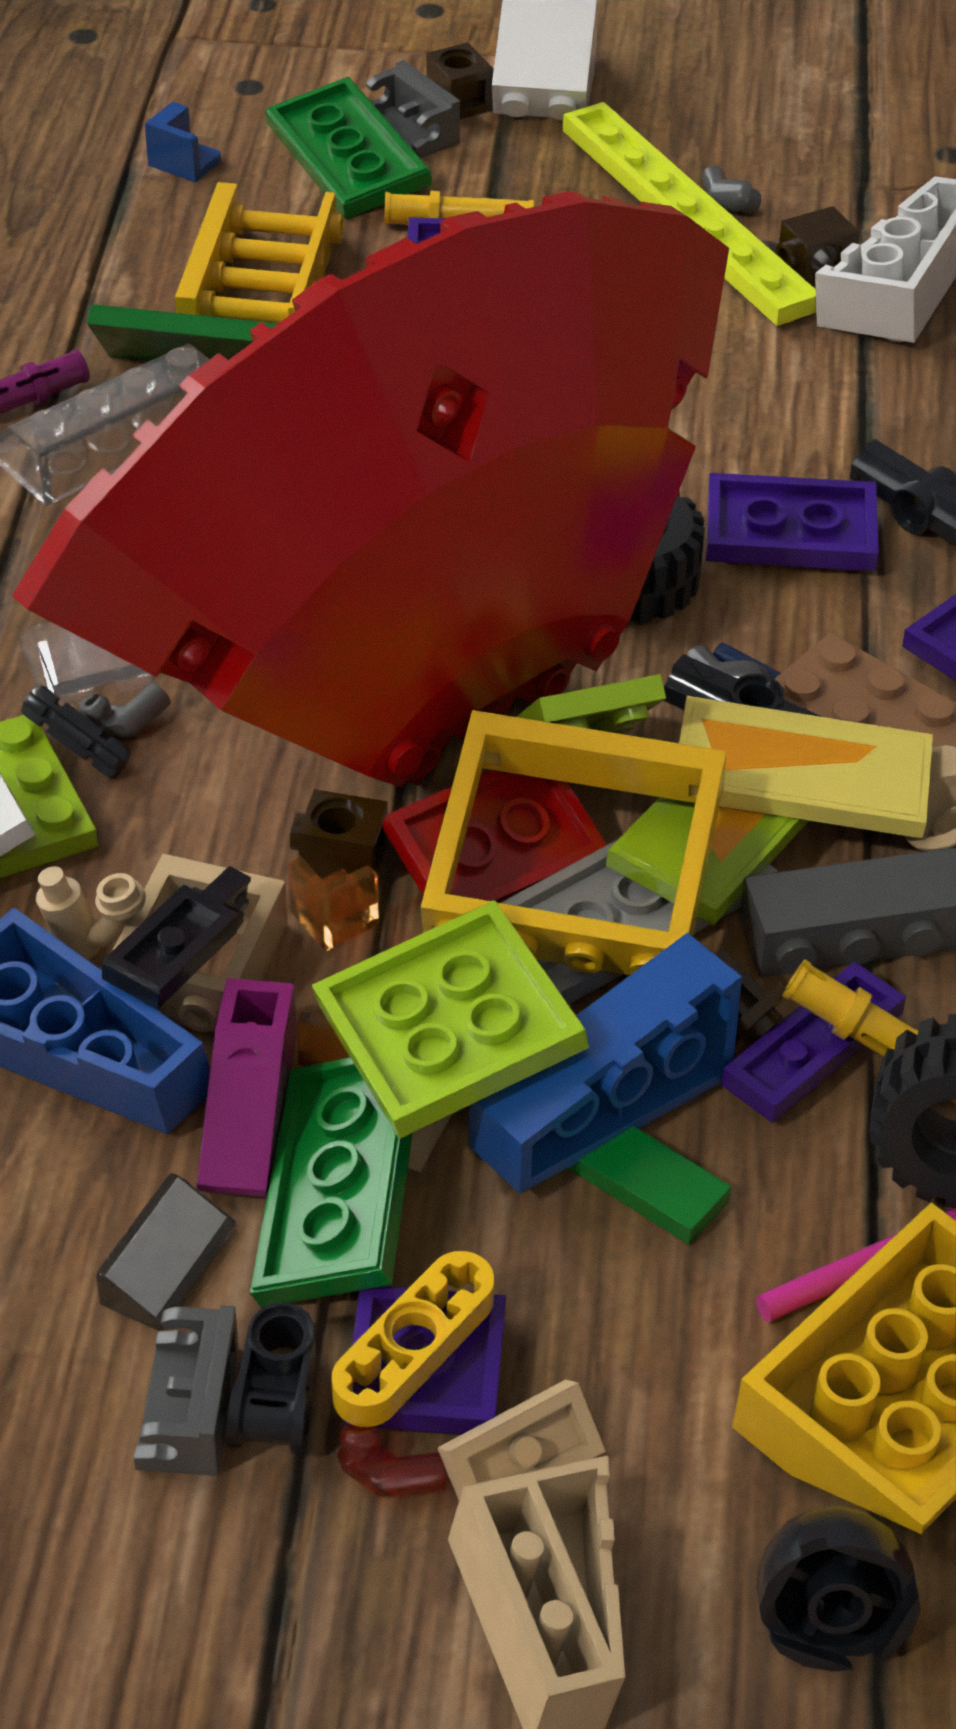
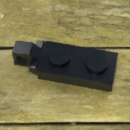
M229 866L203 891L197 887L190 888L185 884L182 885L105 957L102 962V979L158 1010L237 933V930L244 922L243 917L245 913L243 911L249 905L247 894L251 877Z

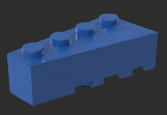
M13 907L0 919V1067L167 1135L207 1098L210 1067L203 1042L158 1010L104 981L101 969Z
M686 933L576 1015L586 1030L589 1043L588 1049L469 1105L468 1146L521 1194L579 1162L580 1158L633 1126L639 1129L722 1083L723 1068L734 1060L742 976L689 933Z

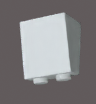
M597 0L502 1L492 79L493 113L506 114L512 117L537 116L563 120V114L589 106L597 57Z

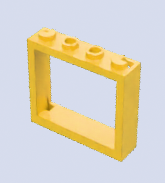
M472 710L420 907L423 933L491 902L450 895L483 768L695 803L668 932L497 903L536 959L565 964L568 968L581 973H596L602 970L625 975L633 974L686 933L693 937L724 789L726 751Z

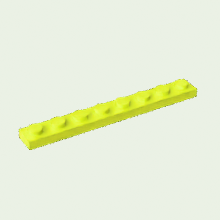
M605 102L563 114V132L640 202L674 207L729 247L724 279L776 326L816 313V289Z

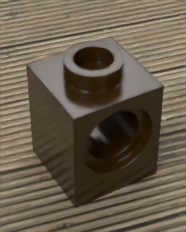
M468 42L426 53V76L460 100V119L493 111L492 79L494 68Z
M834 206L782 220L780 239L776 246V255L813 287L816 286L815 273L825 265L835 267L840 263L841 252L852 243L858 244L860 232Z
M314 789L306 812H297L295 814L290 832V849L297 850L299 853L300 877L373 890L388 848V836L381 826L386 814H388V801Z

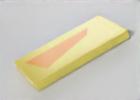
M692 696L686 697L679 743L726 751L725 780L720 803L721 807L923 838L927 821L933 734Z

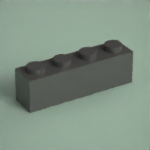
M956 847L745 877L739 921L760 978L781 974H794L805 959L811 962V965L822 969L851 965L854 961L860 965L869 961L910 955L921 956L931 952L956 949Z

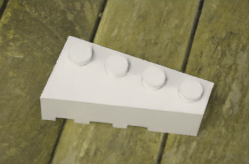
M934 176L898 206V215L888 220L881 219L871 228V237L862 245L852 243L841 252L840 263L835 267L825 265L815 273L818 327L883 337L892 342L907 341L914 343L956 278V179Z

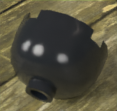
M840 1506L810 1509L788 1520L765 1547L758 1568L756 1588L761 1620L769 1630L771 1643L780 1654L804 1667L834 1672L852 1669L851 1662L845 1656H865L875 1651L877 1661L892 1655L912 1635L921 1611L913 1564L903 1544L894 1532L881 1521L858 1509Z

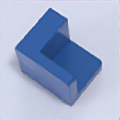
M171 102L145 123L148 166L192 182H197L221 162V152L219 150L199 144L198 137L190 133L188 106Z

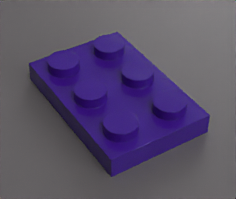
M709 473L706 561L726 562L729 564L748 563L781 565L784 567L833 568L845 571H876L879 554L876 482Z

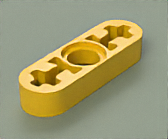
M454 1251L439 1257L337 1361L332 1371L333 1405L343 1420L359 1427H373L388 1421L489 1315L494 1303V1273L490 1264L484 1258L467 1251ZM467 1283L474 1285L473 1294L462 1289L448 1301V1285L458 1289L464 1287ZM446 1304H447V1317L445 1316V1314H444L443 1311H442V1309L446 1306ZM419 1325L429 1329L434 1334L435 1339L429 1346L423 1349L409 1350L398 1345L393 1337L400 1329L406 1326ZM381 1357L387 1364L383 1370L381 1368ZM380 1374L379 1393L369 1388L363 1390L359 1395L353 1393L354 1382L367 1386Z

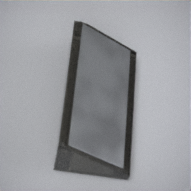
M171 1172L98 1269L96 1281L100 1305L157 1331H163L165 1327L161 1326L163 1311L182 1305L235 1230L236 1221L188 1181Z

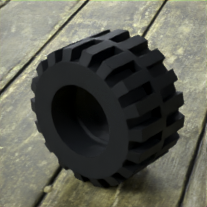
M680 491L630 619L638 620L639 624L652 622L654 617L665 619L673 616L674 609L683 610L690 604V598L696 596L699 589L705 527H703L704 518L700 511L695 510L696 504L689 497H680Z
M949 1014L946 1024L939 1025L934 1017L921 1021L919 1023L918 1035L908 1029L896 1038L895 1050L887 1049L882 1058L880 1072H878L869 1133L871 1144L877 1145L875 1157L882 1168L893 1167L892 1180L902 1189L913 1185L917 1188V1198L929 1203L934 1196L946 1199L945 1207L956 1208V1121L938 1114L930 1107L938 1102L956 1100V1014Z

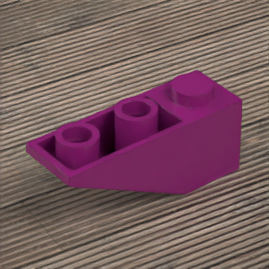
M226 978L215 1029L196 1184L197 1191L267 1197L289 1072L297 1040L294 983Z

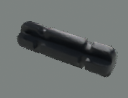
M43 685L36 686L24 699L21 709L22 714L39 727L43 726L44 723L49 727L46 730L48 734L82 759L88 760L89 757L94 759L92 766L108 778L116 777L129 762L130 749L113 736L108 740L103 736L106 733L104 729L70 704L64 703L63 706L58 704L61 698Z

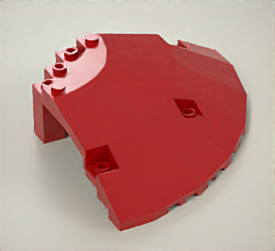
M566 191L543 196L542 205L527 209L516 202L506 204L503 214L486 217L478 211L448 217L440 221V233L417 244L406 237L367 256L366 268L347 278L340 280L331 273L319 279L293 298L292 303L296 311L270 329L261 322L252 328L250 334L253 342L235 356L227 360L218 353L182 381L179 387L186 396L158 426L148 419L132 435L140 445L112 475L102 468L66 506L13 592L12 597L27 610L156 677L159 673L188 682L225 713L368 777L401 788L405 781L420 785L424 777L438 764L441 751L450 737L454 735L465 739L472 710L507 715V711L516 697L534 703L539 698L561 694L567 687L570 674L577 663L597 671L602 662L609 658L616 650L620 635L631 619L696 445L668 426L671 410L677 407L683 400L687 386L695 373H698L705 379L708 377L729 247L672 206L642 201L638 206L626 204L615 197L604 196L602 200L587 198L579 192Z

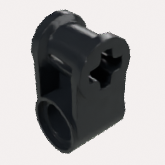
M287 1302L273 1303L261 1308L252 1317L248 1326L239 1375L234 1381L230 1395L226 1427V1442L228 1446L241 1447L243 1442L247 1440L289 1445L292 1454L303 1455L305 1453L311 1426L313 1392L317 1376L314 1322L309 1313L300 1306ZM282 1347L296 1349L288 1354L271 1353V1351Z

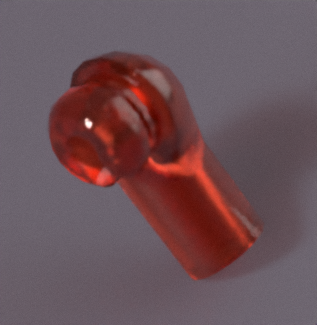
M349 1424L341 1431L339 1436L341 1449L337 1452V1458L343 1472L375 1496L390 1498L445 1490L444 1465L439 1452L396 1457L388 1449L380 1445V1436L376 1426L359 1427Z

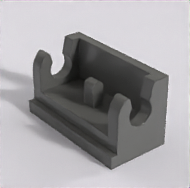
M406 61L396 62V67L376 74L367 81L366 87L371 91H376L383 86L385 87L383 95L377 100H371V102L420 158L460 143V100Z
M222 1305L220 1310L191 1307L169 1308L163 1311L161 1326L172 1329L187 1328L194 1332L188 1333L171 1330L158 1331L156 1352L139 1442L136 1445L134 1455L135 1470L218 1476L230 1395L239 1352L235 1306Z

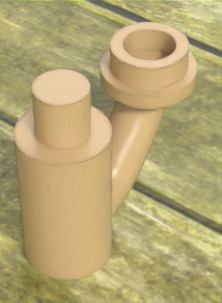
M55 866L48 867L41 871L38 876L41 888L37 892L36 902L49 932L87 960L94 957L101 947L114 942L122 933L128 919L137 914L146 901L142 885L134 880L132 876L126 873L109 875L97 887L95 904L102 917L94 919L80 884L73 878L65 877L61 868Z

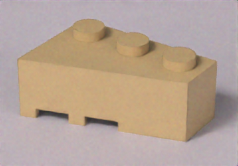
M608 1455L463 1486L448 1542L523 1729H605L625 1679L618 1585H614L612 1547L615 1537L613 1519H609L607 1483L610 1477Z

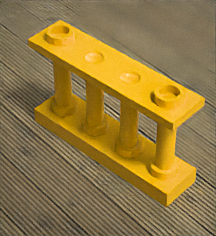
M217 182L175 295L176 313L280 323L295 312L292 299L324 277L333 245L342 243L344 215L336 213L335 193L325 192L318 216L246 210L245 205L238 204L237 184ZM247 230L311 236L309 245L242 239L236 238V235H243L244 231ZM234 259L299 264L302 266L300 273L226 267V263H233ZM225 287L292 294L290 303L220 297L215 296L216 292H223Z

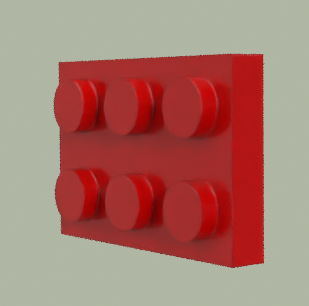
M490 769L481 773L450 895L485 901L495 900L497 903H501L605 847L607 844L568 782ZM452 786L386 814L381 825L423 896Z

